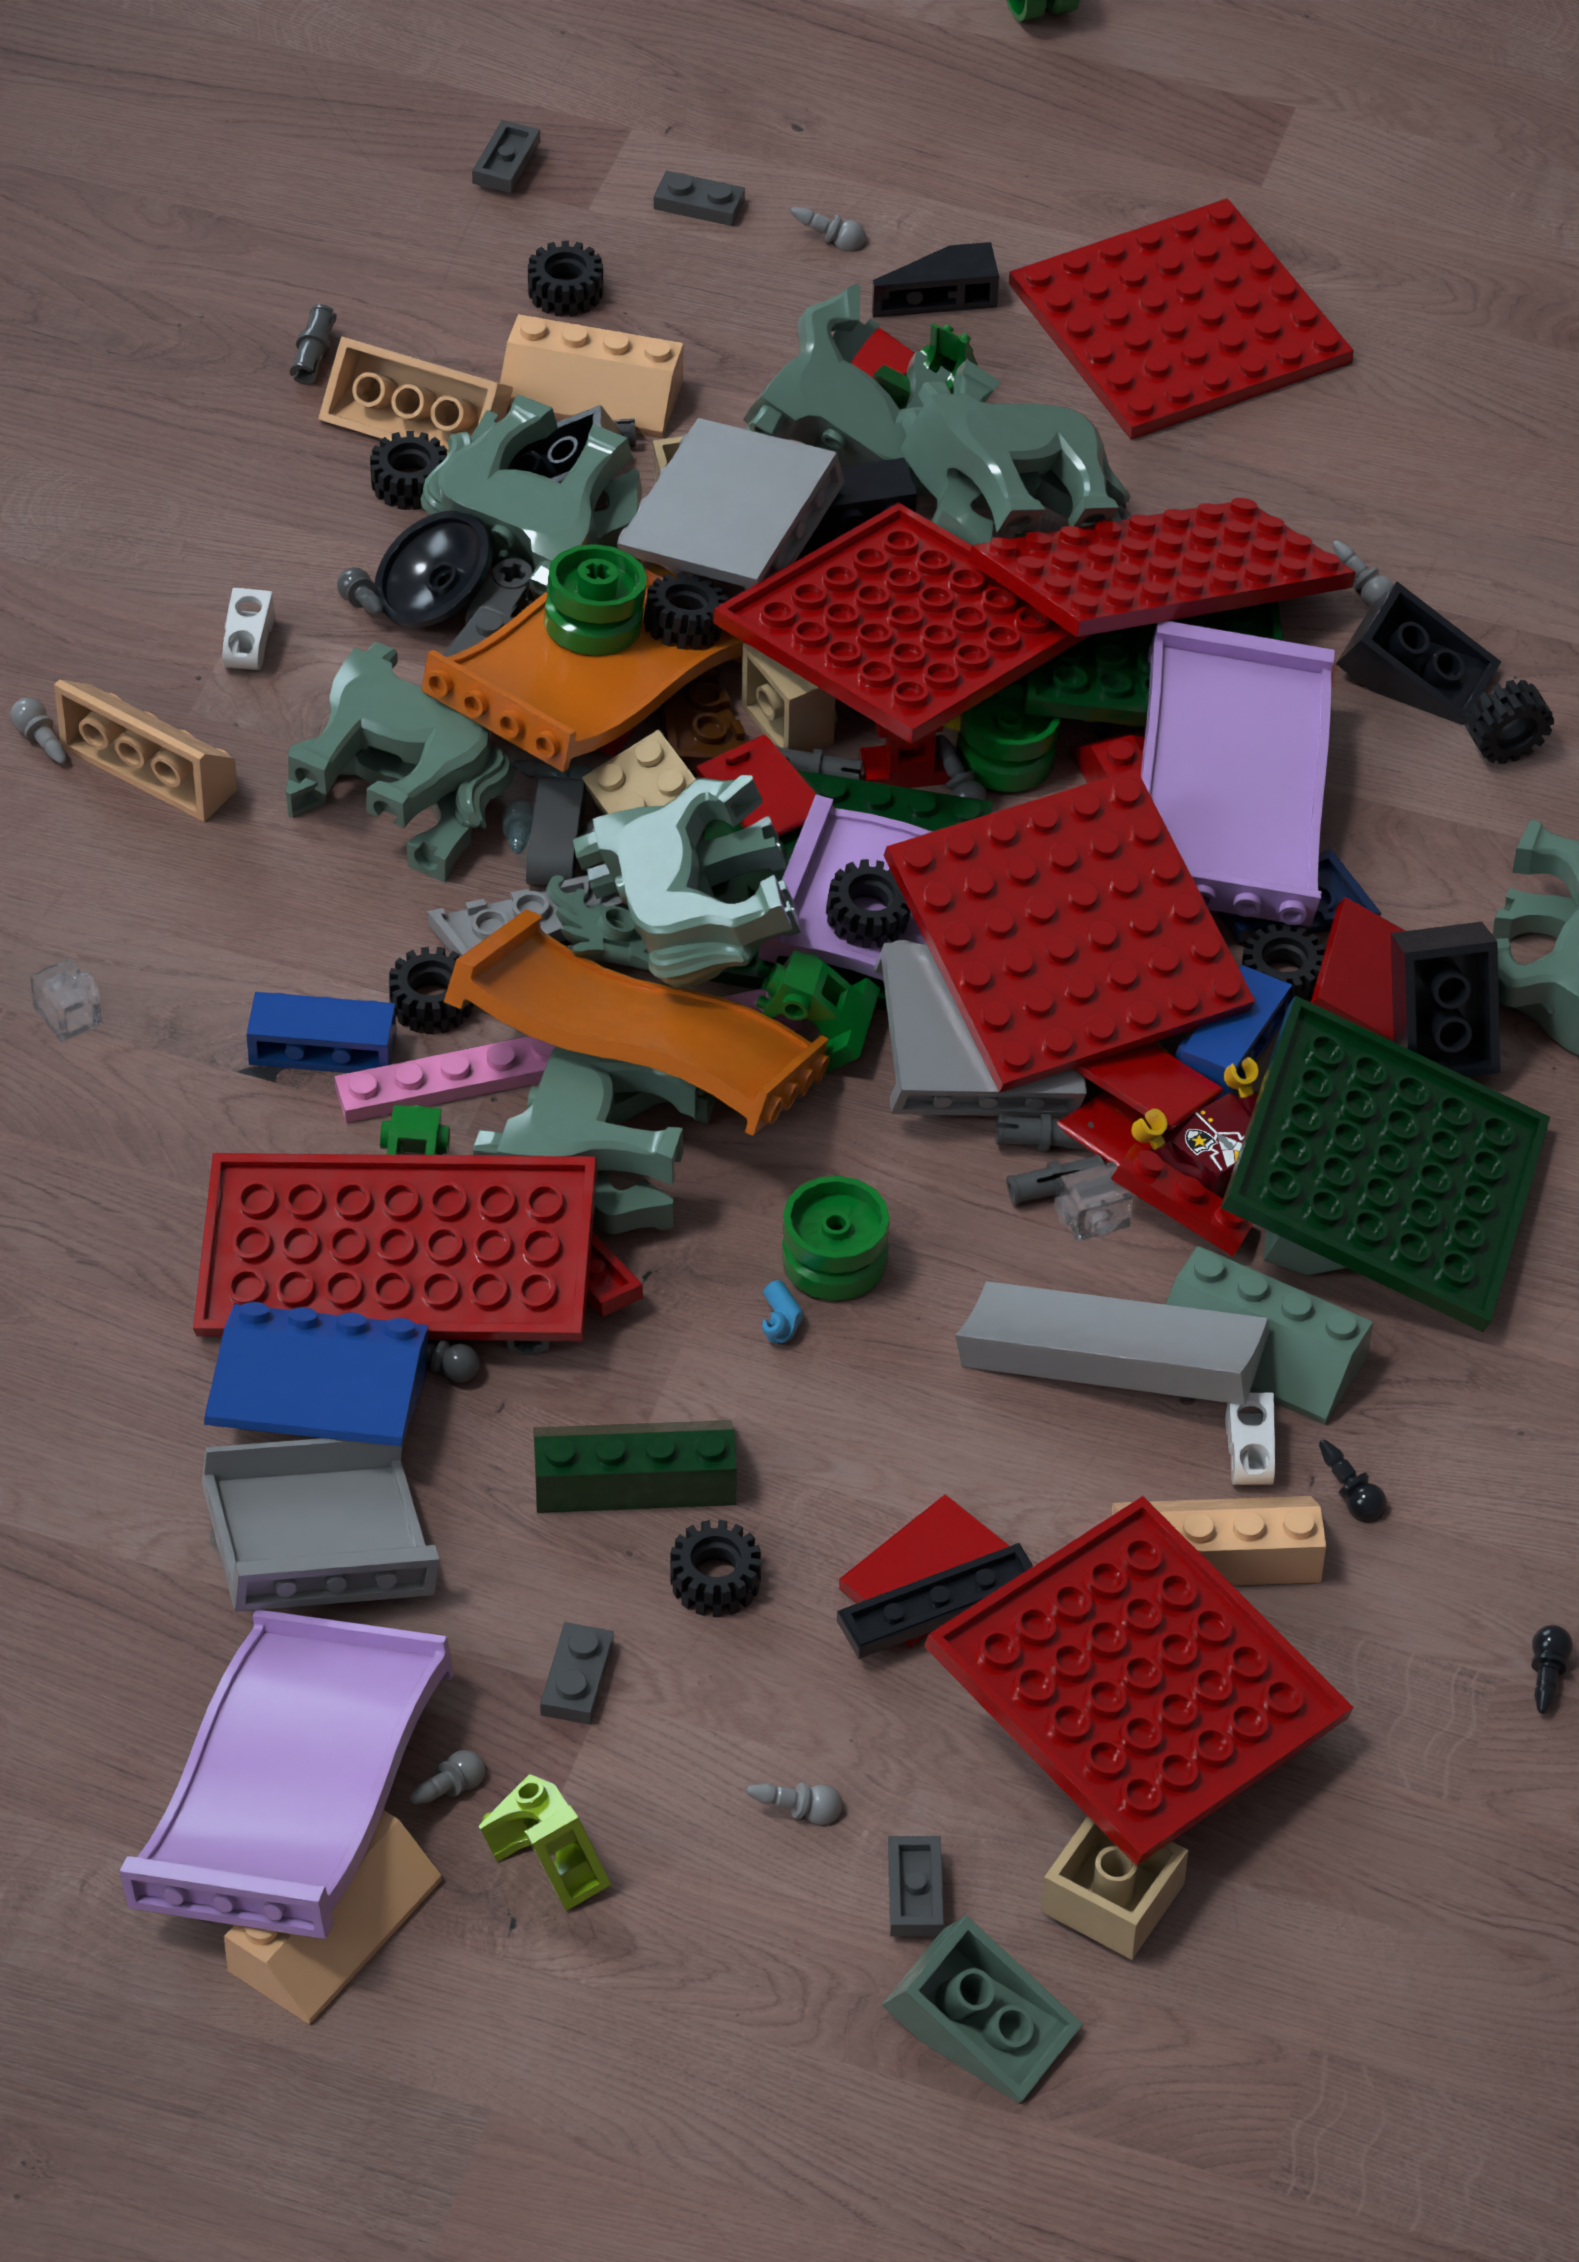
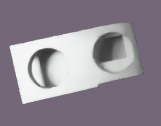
M244 588L232 589L224 627L226 631L223 641V667L261 670L269 632H272L275 622L272 591ZM244 602H255L261 606L260 612L241 611V604Z
M1249 1393L1246 1405L1227 1403L1225 1426L1226 1435H1228L1229 1454H1231L1232 1484L1273 1485L1275 1475L1274 1394ZM1248 1406L1257 1407L1262 1410V1413L1238 1412Z

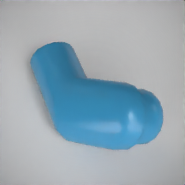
M775 1280L769 1283L763 1290V1295L774 1312L770 1313L771 1318L769 1321L763 1319L762 1330L770 1342L781 1344L794 1337L804 1314L784 1282Z

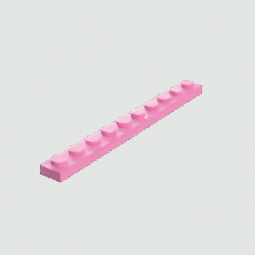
M758 989L722 998L760 1012L761 1008L755 1006L758 996L765 997L767 991ZM783 1014L772 1018L793 1031L802 1029V1020H792ZM528 1036L334 1076L335 1090L346 1123L392 1114L394 1105H420L427 1107L539 1084L555 1045Z

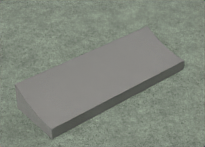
M986 1281L971 1315L955 1336L962 1367L1246 1405L1270 1329L1268 1318Z

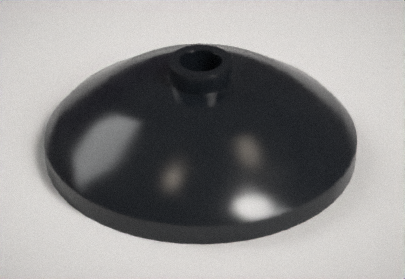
M443 511L417 521L402 532L384 554L376 573L375 585L377 589L375 594L382 602V612L398 625L419 628L447 620L465 608L483 586L492 563V540L484 525L470 514L458 511Z

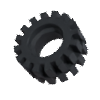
M561 241V247H556L555 242L548 243L547 251L540 247L536 250V256L532 254L529 258L528 295L532 299L533 305L536 308L542 305V311L547 314L554 309L555 316L562 317L563 311H569L570 317L577 316V309H580L583 313L589 312L590 305L596 307L599 304V298L603 297L602 258L599 254L595 255V250L590 246L583 250V243L576 242L574 247L569 246V241ZM561 277H571V278H575V279H572V280H559V279H557V278H561Z
M406 431V437H401L399 432L393 433L392 441H389L386 437L380 440V447L375 445L372 449V455H370L372 490H375V496L379 500L384 498L385 504L390 507L394 502H398V509L405 510L406 504H412L413 510L421 509L420 498L423 493L425 479L446 459L447 449L444 445L440 446V440L436 437L429 441L428 434L421 432L419 438L414 437V431ZM404 468L420 469V471L412 473L400 472L398 470Z
M678 573L677 579H674L671 574L664 575L663 581L659 578L655 579L653 585H649L643 617L646 632L651 631V637L655 640L663 637L662 644L670 646L672 642L678 643L677 649H685L686 644H690L692 650L700 649L701 643L706 647L711 646L713 640L718 641L723 632L722 628L713 623L714 608L727 601V597L723 595L721 587L713 588L714 582L709 579L702 583L700 582L701 576L694 574L692 579H686L685 573Z
M1514 680L1506 681V687L1503 689L1500 684L1493 686L1494 693L1488 695L1484 692L1479 697L1482 702L1480 704L1474 702L1470 707L1473 713L1466 715L1465 720L1468 724L1465 726L1483 757H1486L1492 763L1497 759L1499 764H1506L1508 757L1514 762L1520 760V754L1523 752L1527 756L1532 754L1534 751L1531 747L1535 744L1541 747L1545 742L1542 735L1550 736L1552 732L1550 725L1554 724L1553 713L1536 686L1532 683L1528 684L1526 680H1520L1517 685Z
M869 859L860 860L859 868L852 861L846 864L845 872L839 869L835 873L834 879L831 880L826 904L827 922L829 927L835 926L834 933L839 938L845 933L848 934L846 943L853 946L856 940L859 939L863 940L862 948H870L871 941H876L878 948L883 947L884 943H887V938L891 942H895L899 939L900 933L904 934L907 929L911 911L891 870L886 871L883 869L885 863L883 861L877 860L876 866L870 867ZM859 897H871L881 901L886 908L877 911L866 910L857 906L852 900Z
M1275 924L1268 925L1266 934L1261 929H1258L1254 932L1253 939L1250 937L1247 939L1243 949L1242 965L1292 984L1289 1004L1295 995L1306 1001L1308 999L1312 1000L1325 953L1323 943L1318 945L1319 938L1315 934H1311L1306 938V929L1300 926L1296 932L1290 931L1291 925L1283 924L1282 931H1277ZM1276 962H1285L1299 969L1292 972H1281L1272 969L1268 965Z
M421 947V955L417 956L414 950L406 953V961L400 957L395 961V969L391 968L389 972L390 1003H395L398 1022L402 1026L409 1022L410 1030L418 1032L420 1026H424L425 1034H433V1027L440 1026L441 1033L450 1031V1022L457 1028L463 1024V1017L468 1018L470 1016L471 1007L474 1005L472 1002L459 1009L444 1002L447 991L438 995H423L415 991L428 985H437L448 989L456 960L459 958L458 953L452 951L447 957L445 948L437 947L436 954L429 953V947Z
M710 1520L701 1522V1531H697L694 1525L686 1528V1538L679 1534L675 1539V1548L672 1547L670 1553V1583L673 1585V1594L676 1599L682 1596V1605L687 1609L695 1603L696 1614L704 1616L706 1608L713 1609V1617H722V1608H728L730 1615L739 1612V1602L745 1608L752 1603V1595L757 1596L761 1583V1550L759 1545H755V1537L750 1532L743 1537V1527L735 1524L731 1531L727 1530V1521L724 1520L718 1521V1528H711ZM709 1560H721L733 1565L735 1570L725 1576L711 1577L700 1573L696 1568L701 1563Z

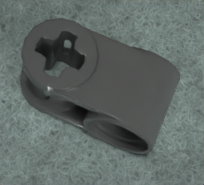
M517 558L500 561L494 567L493 572L481 590L470 602L465 617V626L480 606L514 618L533 603V592L529 588V578L532 575L531 566L524 560Z

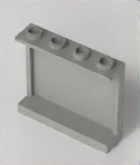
M698 418L689 433L682 437L679 448L669 464L662 468L659 479L649 495L641 500L638 512L628 527L621 531L617 542L618 549L631 554L639 562L644 560L744 586L745 590L796 561L845 483L838 454L834 451Z
M908 940L883 944L874 970L875 973H883L896 1080L889 1097L891 1114L980 1116L1003 1114V1116L1039 1117L1040 1114H1051V1117H1066L1080 1108L1086 1096L1084 1076L1076 1072L1075 1068L999 1093L927 944L913 943Z
M327 1438L205 1447L202 1487L234 1612L434 1595L439 1556L435 1545H425L401 1462L402 1447Z

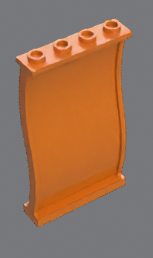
M641 560L640 563L643 565L647 575L646 592L643 602L645 610L649 585H653V581L657 578L663 581V576L671 574L674 579H677V574L659 564ZM545 592L497 632L478 644L447 657L435 650L428 652L421 691L556 769L565 772L569 769L572 758L592 752L616 740L637 726L677 691L705 671L731 659L743 664V644L745 642L723 629L720 639L718 641L713 640L711 646L706 647L701 643L700 649L692 650L691 645L686 644L685 649H677L678 643L672 642L670 646L662 644L663 637L657 640L653 639L651 631L646 632L644 628L645 623H643L642 618L640 636L629 648L615 654L596 656L576 653L560 646L548 635L543 623L548 595Z
M528 909L521 912L456 960L444 999L445 1003L459 1009L472 1002L497 1020L530 1037L557 1047L601 1058L647 1066L678 1077L712 1094L742 1114L747 1119L745 1133L752 1136L767 1123L772 1125L783 1109L788 1111L798 1095L805 1096L814 1081L819 1083L827 1070L830 1060L829 1056L824 1055L829 1042L827 1037L820 1035L811 1043L784 1024L745 1005L717 995L635 979L604 968L585 957L576 956L572 953V950L541 929L542 915Z

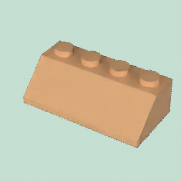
M518 314L507 341L500 383L514 387L507 410L510 411L512 403L518 394L552 407L555 419L564 420L601 405L612 420L635 418V433L663 438L683 384L684 343Z
M341 336L318 420L381 439L386 437L389 441H392V434L399 432L401 437H406V431H414V437L418 438L421 432L428 434L429 441L434 437L440 440V446H445L448 455L449 446L447 440L449 436L460 432H468L469 436H471L486 410L498 414L496 418L497 423L505 418L514 387Z
M61 679L54 684L59 737L64 750L203 822H206L238 790L235 758L231 757L224 750L214 748L194 738L189 732L179 730L159 720L152 713L142 711L122 701L117 695L107 693L91 684Z
M1312 1496L1150 1501L1233 1586L1321 1583L1326 1541L1321 1506ZM1132 1502L1112 1503V1514L1114 1515Z
M383 1810L366 1854L349 1887L332 1912L333 1926L327 1938L321 1939L234 1925L224 1936L227 1971L311 2025L441 1883L442 1875L400 1820Z

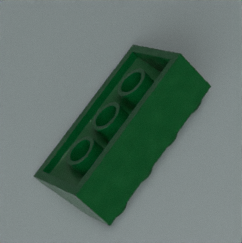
M731 1420L533 1427L537 1513L736 1505L737 1465L734 1428Z

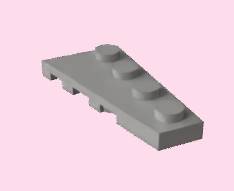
M588 875L564 880L560 887L563 892L568 894L575 893L576 889H583L585 892L584 904L588 908H593L596 904H602L605 907L619 906L629 910V906L623 904L618 892L596 899L591 889ZM529 888L511 892V899L486 904L485 899L465 903V910L445 914L443 908L427 911L428 925L449 951L458 953L459 957L526 909L543 916L541 929L558 942L567 940L562 934L563 925L556 916L558 906L550 900L547 891L539 893L530 891Z

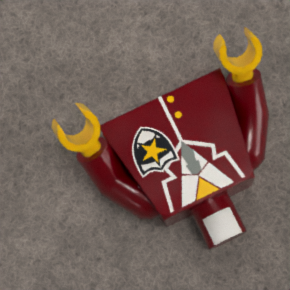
M1246 1058L1242 1061V1068L1246 1074V1079H1242L1237 1075L1233 1063L1224 1072V1081L1232 1089L1238 1090L1239 1097L1236 1098L1231 1092L1197 1111L1172 1131L1166 1130L1167 1119L1164 1113L1155 1108L1145 1113V1119L1150 1124L1151 1129L1142 1118L1135 1121L1132 1125L1131 1132L1133 1137L1142 1143L1149 1142L1151 1145L1149 1151L1156 1153L1164 1162L1186 1176L1197 1179L1205 1188L1222 1199L1229 1184L1259 1091L1253 1092L1251 1085L1256 1080L1259 1072L1256 1062L1251 1058Z

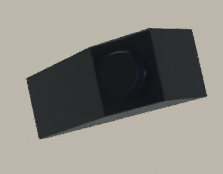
M992 243L949 245L874 279L872 286V316L884 317L997 307L999 273Z

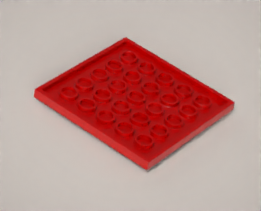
M1228 198L1009 271L1010 287L1131 440L1353 362L1354 350Z
M900 503L895 504L714 608L713 620L715 625L911 744L1090 636H1074L969 562L971 544Z
M1137 768L886 846L883 856L999 1093L1076 1068L1080 1064L1107 1058L1214 1021L1249 1011L1255 1003L1251 991Z
M1141 1496L931 1632L924 1644V1647L1135 1866L1346 1721L1354 1708L1144 1496Z

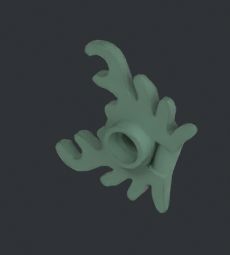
M556 875L551 878L546 889L550 900L558 906L556 916L563 925L562 934L568 941L575 944L572 948V953L587 959H596L650 971L648 966L649 953L640 934L637 933L629 910L619 906L605 907L602 904H596L593 908H588L584 904L585 892L583 889H576L573 894L565 893L560 889L564 882L563 876Z

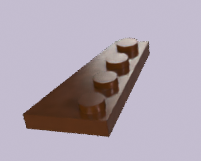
M716 666L687 683L660 706L663 736L688 769L696 770V766L746 743L744 740L745 730L740 720H735L729 707L731 699L726 688H721L716 678Z

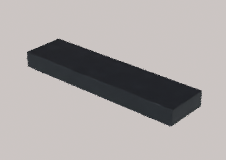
M1020 1543L838 1610L837 1623L858 1659L936 1630L1032 1568L1033 1564Z

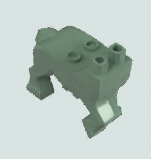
M856 283L845 289L841 294L808 307L798 318L799 355L788 362L765 387L748 410L743 421L748 423L746 430L786 440H795L806 445L837 452L841 467L905 458L900 450L907 436L901 425L907 413L913 410H922L924 405L918 393L924 383H946L952 373L943 367H940L937 373L933 372L923 365L927 356L917 350L910 359L906 372L910 383L908 404L905 409L899 410L891 396L871 376L851 364L864 343L880 326L871 318H869L866 324L860 322V285ZM966 359L957 368L953 380V394H968L975 400L985 403L1000 384V381ZM905 459L917 496L930 494L931 492L921 483Z
M926 382L918 393L924 405L922 410H913L907 413L901 423L907 436L900 450L921 483L937 498V509L932 522L971 545L991 542L994 522L996 533H1008L1007 526L1018 525L1021 532H1033L1045 511L1043 506L1068 519L1069 526L1083 527L1095 525L1100 520H1122L1118 512V506L1128 503L1130 494L1108 465L1104 444L1098 429L1085 415L1067 407L1047 404H989L979 402L968 394H951L945 382ZM973 509H991L994 521L978 515Z
M518 394L512 403L509 413L498 423L496 421L498 414L486 410L471 436H469L468 432H460L449 436L447 440L449 446L448 455L425 479L420 500L422 508L430 515L443 511H458L477 518L490 534L493 546L492 561L498 564L505 559L517 558L527 562L532 568V575L529 578L530 587L541 596L547 592L551 561L560 552L580 545L597 544L610 547L617 545L621 531L628 527L638 512L639 502L642 497L640 473L636 469L610 481L614 474L633 458L627 437L594 424L588 434V440L581 455L561 483L528 471L508 470L510 462L519 451L528 444L547 438L558 428L552 407ZM603 491L608 508L594 511L597 500Z
M374 642L366 652L354 648L333 679L329 697L330 717L321 735L296 743L288 750V781L286 784L288 816L293 818L325 805L326 795L339 775H357L373 783L367 788L366 812L377 817L383 811L395 815L397 818L393 824L405 828L418 813L431 806L438 824L428 831L417 834L406 843L408 867L446 882L457 859L471 845L472 827L486 829L485 809L488 802L511 787L515 777L513 764L508 759L506 753L490 745L489 730L422 692L421 687L396 676L392 670L398 663L397 651L379 642Z
M740 775L736 780L726 781L707 778L697 779L689 784L674 800L664 806L637 807L593 818L595 832L573 839L576 858L581 868L605 862V864L587 869L589 883L596 899L616 892L619 893L623 904L629 906L634 927L637 933L640 934L649 953L648 966L650 972L674 988L695 987L715 978L727 967L746 966L753 958L752 950L757 949L766 941L780 934L792 936L801 933L795 903L784 879L778 882L775 875L761 881L755 895L746 901L727 904L714 898L712 886L758 869H771L772 871L786 869L781 842L770 816L727 836L699 841L708 822L718 819L735 827L763 803L762 796L752 775Z
M1531 819L1516 848L1513 873L1526 875L1540 873L1557 876L1565 882L1572 897L1532 894L1509 888L1505 896L1504 909L1499 908L1495 916L1492 934L1497 940L1499 1003L1524 1012L1537 1021L1552 1039L1565 1049L1579 1055V841L1554 834L1544 828L1542 823ZM1532 932L1557 937L1554 951L1532 963L1525 965L1517 963L1512 956L1509 941L1517 935Z
M555 1046L544 1070L539 1087L532 1086L530 1089L527 1110L523 1114L509 1118L503 1133L480 1129L474 1144L473 1155L596 1157L598 1171L593 1223L600 1230L607 1234L616 1235L646 1227H655L659 1230L671 1229L674 1227L673 1198L645 1179H642L631 1188L625 1190L615 1189L610 1183L608 1175L610 1170L626 1171L646 1175L673 1185L676 1177L674 1171L675 1162H681L684 1153L683 1128L668 1127L662 1131H648L617 1124L632 1118L655 1104L671 1102L679 1112L692 1116L694 1120L708 1124L716 1097L678 1077L647 1066L601 1058Z

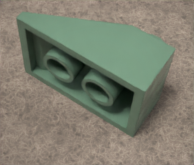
M967 1915L947 1926L939 1933L882 2004L920 2042L1017 2103L1024 2100L1083 2025L1080 2020Z

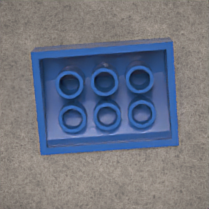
M248 1302L242 1305L234 1304L224 1327L204 1416V1425L402 1447L426 1379L428 1325L415 1324L413 1321L405 1318H394L388 1321L369 1319L358 1313H344L341 1315L323 1314L305 1307L291 1310L268 1308L267 1305L259 1302Z

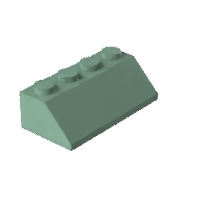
M1200 1246L1196 1247L1176 1277L1165 1304L1268 1318L1270 1332L1250 1392L1273 1393L1274 1403L1324 1425L1327 1424L1368 1359L1373 1321Z

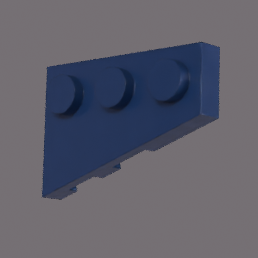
M1329 849L1319 853L1318 891H1321V899L1311 927L1291 925L1290 931L1296 932L1299 926L1305 928L1306 933L1331 930L1337 905L1345 897L1381 916V912L1333 850ZM1215 911L1238 942L1247 941L1249 937L1253 939L1254 932L1258 929H1261L1266 934L1268 925L1275 924L1277 931H1282L1283 924H1286L1284 922L1255 917H1242L1237 914Z

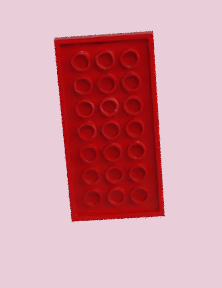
M1234 498L1231 502L1221 504L1202 503L1197 508L1185 510L1167 509L1164 513L1149 516L1136 514L1132 515L1130 519L1119 521L1100 520L1095 525L1083 527L1064 526L1059 531L1047 533L1029 532L1026 536L1011 539L993 538L991 542L972 545L969 562L1076 637L1353 588L1356 571L1340 562V558L1337 555L1325 552L1313 544L1309 537L1296 533L1284 525L1285 523L1282 519L1270 516L1258 508L1256 502L1247 498Z
M213 1153L193 1330L196 1336L222 1337L225 1324L234 1304L242 1305L248 1302H259L267 1305L268 1308L286 1310L305 1307L313 1309L317 1313L332 1315L358 1313L369 1319L387 1321L394 1318H405L413 1321L415 1324L428 1325V1339L584 1341L598 1171L596 1157Z

